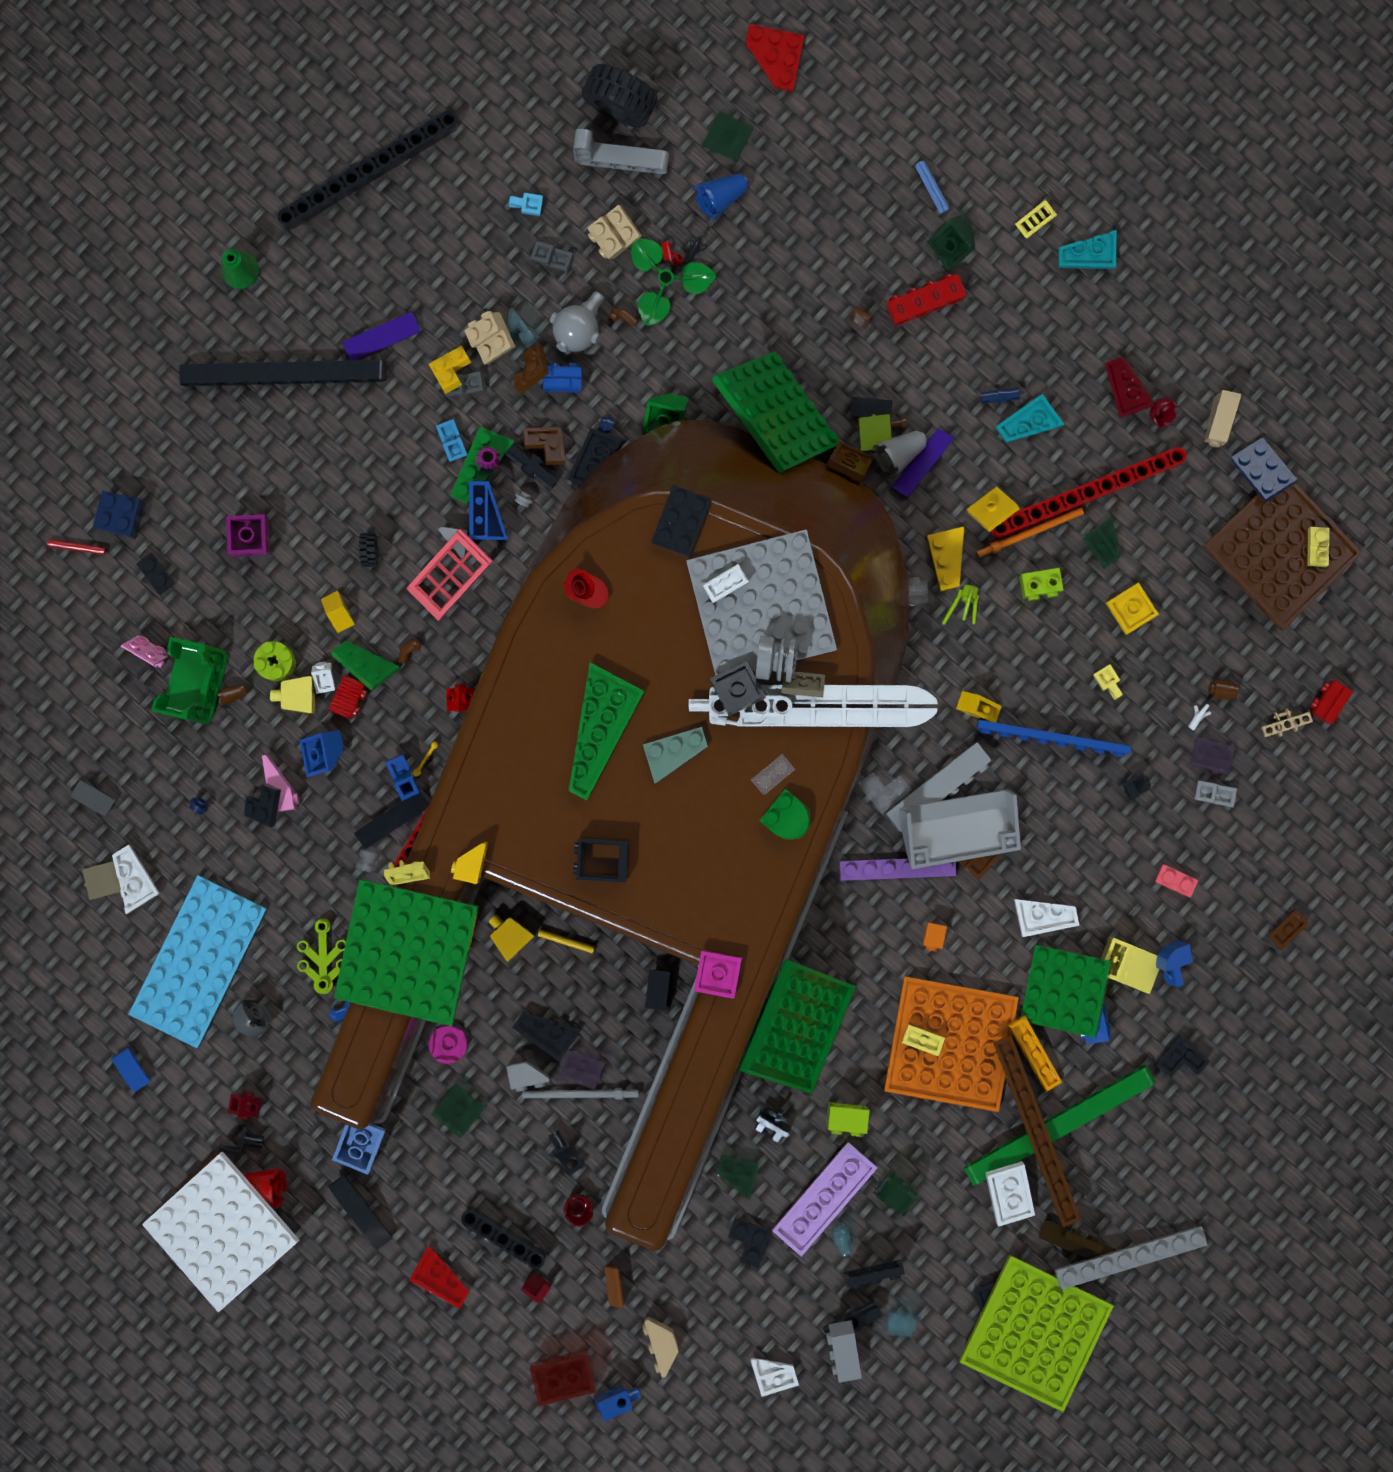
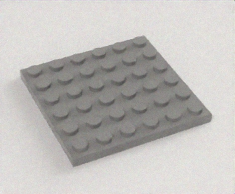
M807 529L686 560L715 675L745 661L748 662L752 671H756L760 635L774 637L776 647H779L782 638H785V648L790 647V639H796L797 660L837 650ZM739 564L749 582L713 603L703 585Z

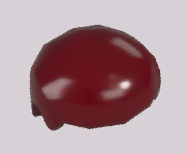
M1170 397L1160 398L1155 401L1157 406L1150 408L1149 416L1159 428H1163L1174 421L1177 416L1175 407L1178 408V406Z
M576 1194L569 1197L565 1202L563 1208L564 1215L573 1226L581 1227L587 1225L593 1218L592 1203L586 1196Z

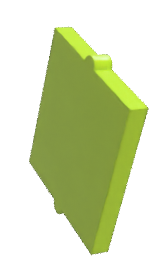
M873 414L870 417L858 418L861 451H876V448L873 449L876 443L891 439L890 414L878 416Z

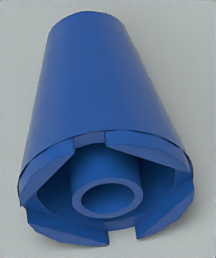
M734 174L699 183L694 188V191H698V195L695 196L702 212L705 215L709 214L711 216L709 219L714 220L748 190L749 182L744 175Z

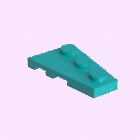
M1041 394L995 428L1003 440L1008 443L1062 427L1065 424L1044 395Z

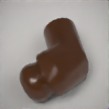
M614 308L609 314V319L613 322H617L620 318L631 326H634L638 320L626 309Z
M411 639L403 644L398 662L407 664L409 654L414 650L419 651L421 649V642Z

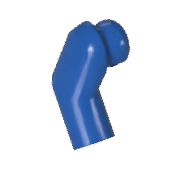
M346 1001L343 1008L331 1009L329 1012L330 1018L333 1021L343 1020L350 1002Z

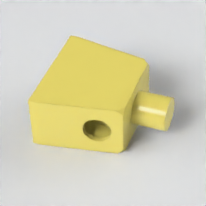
M312 676L282 681L281 690L270 691L271 702L281 701V709L315 714V686Z

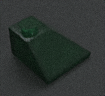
M963 214L952 218L927 241L948 272L975 250L974 229Z

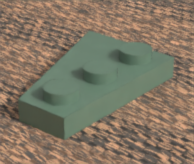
M702 727L643 744L654 783H657L708 747Z

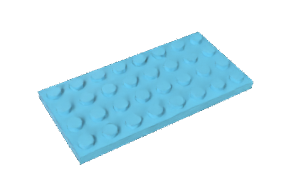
M197 875L128 1015L195 1048H199L259 928L267 908Z

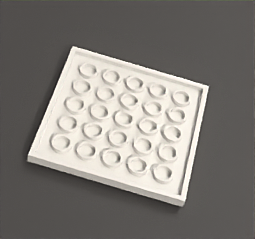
M223 1151L142 1224L218 1312L299 1241L297 1236Z

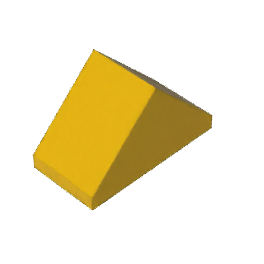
M339 591L321 599L325 613L337 633L355 625Z

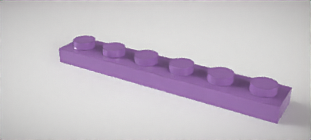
M908 859L839 861L840 881L956 876L955 862L910 869Z

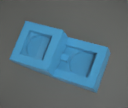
M454 419L436 425L449 462L467 456Z

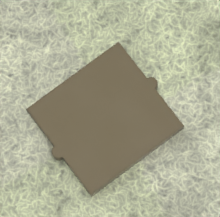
M113 861L82 869L85 880L84 886L87 888L89 900L120 892V883Z

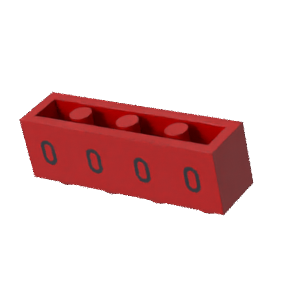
M948 274L942 277L941 281L936 283L935 281H930L921 289L913 288L908 290L906 295L901 297L895 295L889 298L886 308L894 327L964 300L966 292L959 275L953 276Z

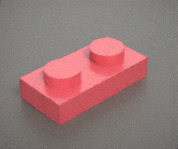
M1162 864L1154 882L1191 898L1198 880Z

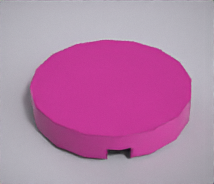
M444 1025L433 1032L429 1040V1051L438 1062L445 1064L455 1063L460 1060L468 1047L466 1035L456 1026Z

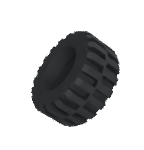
M603 63L592 67L581 91L584 101L588 102V105L596 111L624 125L637 128L647 124L658 101L657 93L646 82H643L640 78L633 76L629 72L623 71V69Z

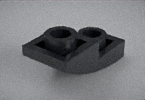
M852 397L850 416L870 417L873 414L876 416L890 414L891 420L893 400Z

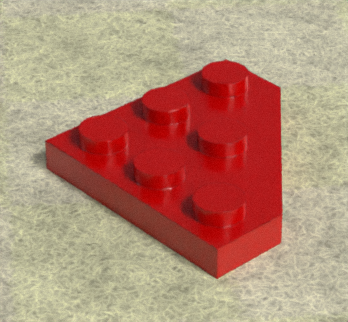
M749 24L745 45L752 52L774 88L793 92L805 35Z

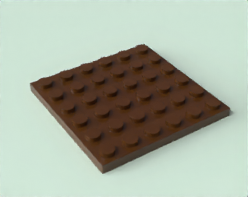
M1296 483L1267 502H1264L1257 494L1202 547L1281 631L1362 554L1353 542ZM1310 527L1329 528V566L1327 567L1308 566V528Z

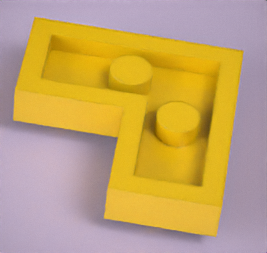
M460 346L429 363V366L444 393L447 394L462 385L455 371L470 364L471 361L463 347Z

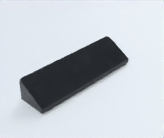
M420 792L401 801L354 832V835L363 847L367 849L425 811L429 805Z

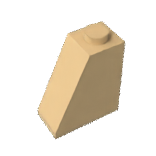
M1222 390L1214 397L1204 442H1208L1212 447H1220L1227 443L1241 394Z

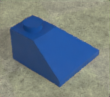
M340 731L320 733L299 740L307 777L332 771L344 750Z

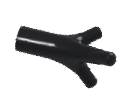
M698 236L695 243L693 240H690V249L683 259L685 263H690L699 251L706 249V246L699 247L702 236Z

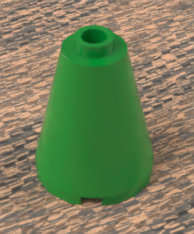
M234 249L225 251L222 255L221 273L225 282L235 289H245L255 284L260 272L257 260L251 254Z

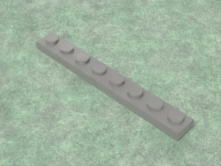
M1199 1225L1054 1270L1059 1288L1065 1289L1207 1246L1203 1228Z

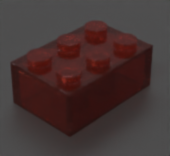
M588 1349L531 1362L530 1371L538 1406L596 1393L597 1384Z

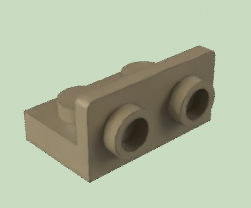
M784 672L782 693L823 698L825 675L794 672L791 682H786V673Z

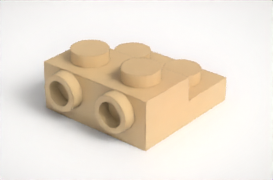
M617 205L604 217L601 216L587 228L590 232L588 236L591 241L597 242L600 246L598 249L599 253L608 259H615L642 237L621 205Z
M487 311L481 315V320H474L468 323L469 328L464 330L471 347H477L484 365L490 364L515 347L500 312L492 313Z

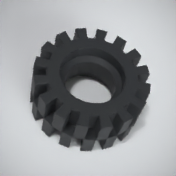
M376 532L360 533L359 555L362 568L378 566L379 555Z

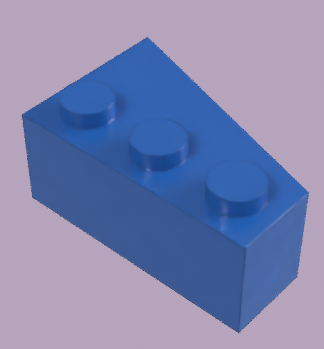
M469 481V537L471 539L508 540L489 481Z

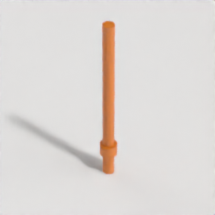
M1080 507L1002 541L989 543V546L976 551L977 556L981 558L990 553H998L1002 548L1084 514V511Z

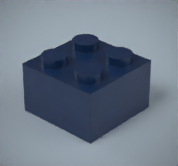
M102 490L93 528L136 539L145 502L137 498Z

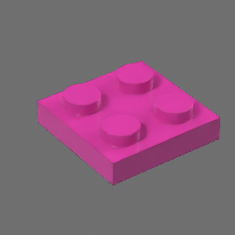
M701 950L694 991L734 999L742 957Z

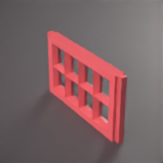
M459 529L406 589L439 621L485 572L493 560L462 529ZM457 542L468 551L461 560L451 551ZM447 553L457 562V565L450 572L440 563ZM470 555L481 564L474 573L464 564V561ZM436 565L447 575L440 583L429 574ZM460 566L470 575L463 585L453 576ZM426 577L436 586L429 596L418 586ZM449 578L459 587L453 596L442 587ZM438 590L449 599L442 608L431 599Z

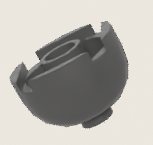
M246 997L239 1002L232 1014L235 1029L239 1033L250 1037L264 1033L272 1022L266 1007L262 1004L260 1008L256 1003L258 1000L252 997Z

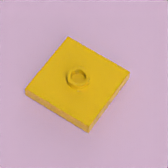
M996 486L971 505L967 511L990 532L1018 511L1019 507Z
M1139 582L1105 603L1125 635L1159 615Z

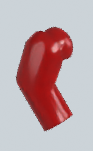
M669 241L661 243L664 260L673 266H680L683 262V256L672 252Z

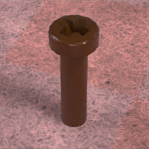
M903 416L902 420L890 421L891 428L902 427L903 430H907L906 416Z

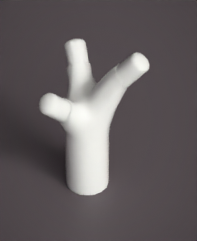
M1206 704L1200 711L1197 705L1194 706L1195 715L1188 725L1190 729L1194 731L1204 717L1211 715L1210 711L1206 712L1209 704Z

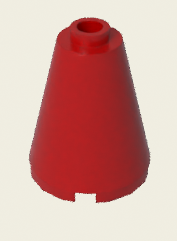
M276 1168L243 1174L270 1207L278 1208L281 1206L284 1197H281L282 1191H286L287 1187L286 1173L281 1171L282 1169Z

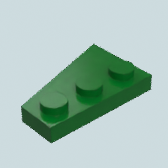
M344 641L333 649L331 653L337 661L371 691L396 674L400 669L399 666L348 641Z

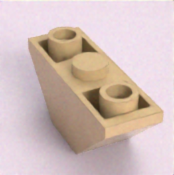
M647 1316L644 1319L645 1323L642 1324L645 1336L649 1335L651 1341L648 1343L650 1353L655 1354L657 1360L654 1361L656 1372H660L663 1378L666 1377L676 1358L679 1347L672 1328Z

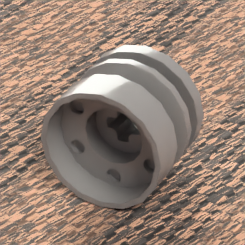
M760 635L756 679L769 680L772 671H776L777 681H781V674L785 672L786 682H791V678L796 670L798 652L795 644L796 639H790V647L785 648V638H782L779 647H776L774 637Z

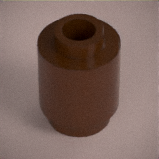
M1214 679L1213 682H1210L1208 693L1211 694L1212 698L1225 700L1236 699L1239 691L1238 684H1235L1233 681Z

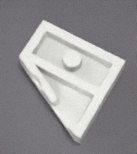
M751 1358L762 1397L799 1385L793 1364Z

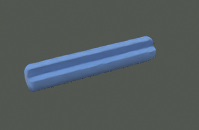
M924 160L918 162L915 167L939 213L942 214L948 211L949 206Z

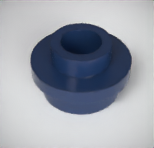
M607 414L606 417L602 416L599 427H601V432L603 433L605 431L609 433L614 424V418L610 414Z
M200 797L191 799L189 807L193 812L199 815L207 812L208 806L204 799Z

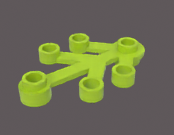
M319 919L315 923V930L319 933V955L310 947L307 941L303 940L297 944L298 951L304 952L319 966V974L310 967V963L307 960L299 961L297 968L299 971L305 972L314 981L316 992L327 994L332 990L333 980L340 972L339 963L342 959L336 962V967L328 975L327 966L344 951L338 945L340 942L346 944V940H338L335 945L336 947L327 955V933L331 930V923L327 919ZM320 923L325 924L326 927L324 930H320ZM301 943L306 944L307 947L305 950H302L300 948ZM302 962L307 964L306 969L300 967ZM321 981L326 982L325 988L320 987Z

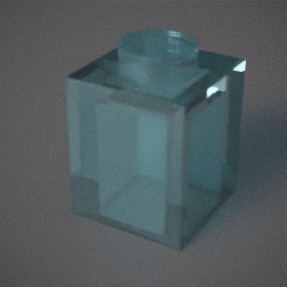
M888 1311L887 1333L889 1335L911 1337L912 1331L916 1329V1319H913L912 1313Z

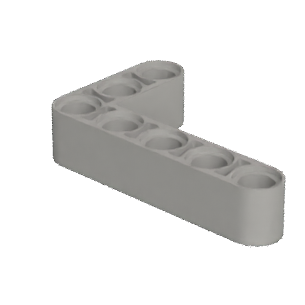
M577 129L575 131L573 152L575 162L580 165L656 174L667 173L669 153L667 151L596 143L590 130Z

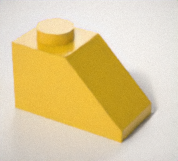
M962 691L956 709L970 716L996 723L1002 706L980 695Z
M489 842L481 843L459 857L457 861H453L451 873H454L453 879L474 884L480 882Z

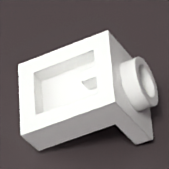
M319 662L312 666L311 674L316 694L335 691L332 664Z

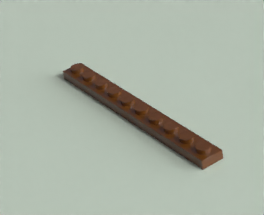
M1010 1035L993 1042L994 1048L1062 1227L1081 1221L1013 1038Z

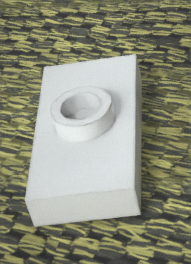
M739 564L705 583L703 587L714 603L749 581Z

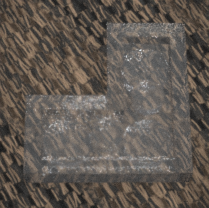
M874 772L858 783L859 787L881 814L912 791L900 775L887 786L881 783Z

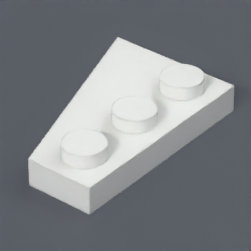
M127 845L112 855L116 875L120 883L121 896L125 905V914H129L160 894L131 845Z
M1014 899L1022 937L1079 926L1075 906Z

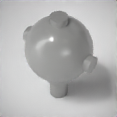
M593 292L590 298L580 306H568L559 313L554 312L552 314L550 323L553 324V335L557 341L556 346L560 351H583L592 344L597 345L599 343L601 334L598 333L596 316L598 308L604 301V297L600 293Z

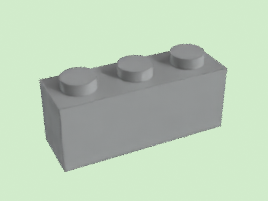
M852 1320L828 1324L830 1333H826L828 1345H832V1348H829L830 1359L835 1361V1363H831L833 1375H837L839 1383L862 1379Z

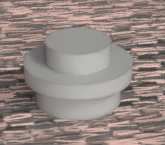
M521 491L520 494L516 493L515 502L522 506L529 507L534 502L531 500L532 496L526 492Z

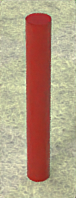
M48 540V547L106 554V547Z

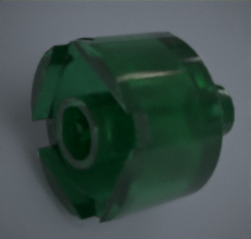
M886 1174L873 1194L892 1210H897L899 1215L905 1217L918 1199L917 1195L919 1193L910 1186H903V1180L895 1174Z

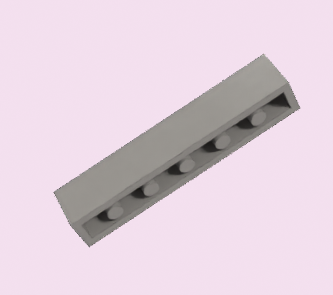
M978 743L973 744L886 812L885 815L896 829L901 832L899 808L943 801V798L948 794L950 797L959 791L958 786L962 783L967 785L974 779L973 775L978 771L982 773L989 768L988 763L992 760Z

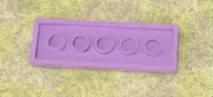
M847 1142L774 1226L772 1231L802 1257L875 1172L877 1166Z

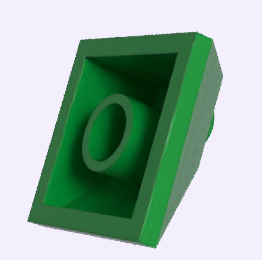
M670 393L648 399L642 433L647 434L657 427L684 420L689 398Z

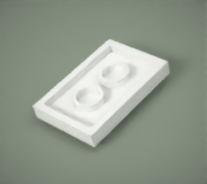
M1022 1161L985 1172L998 1227L1035 1216L1026 1169Z

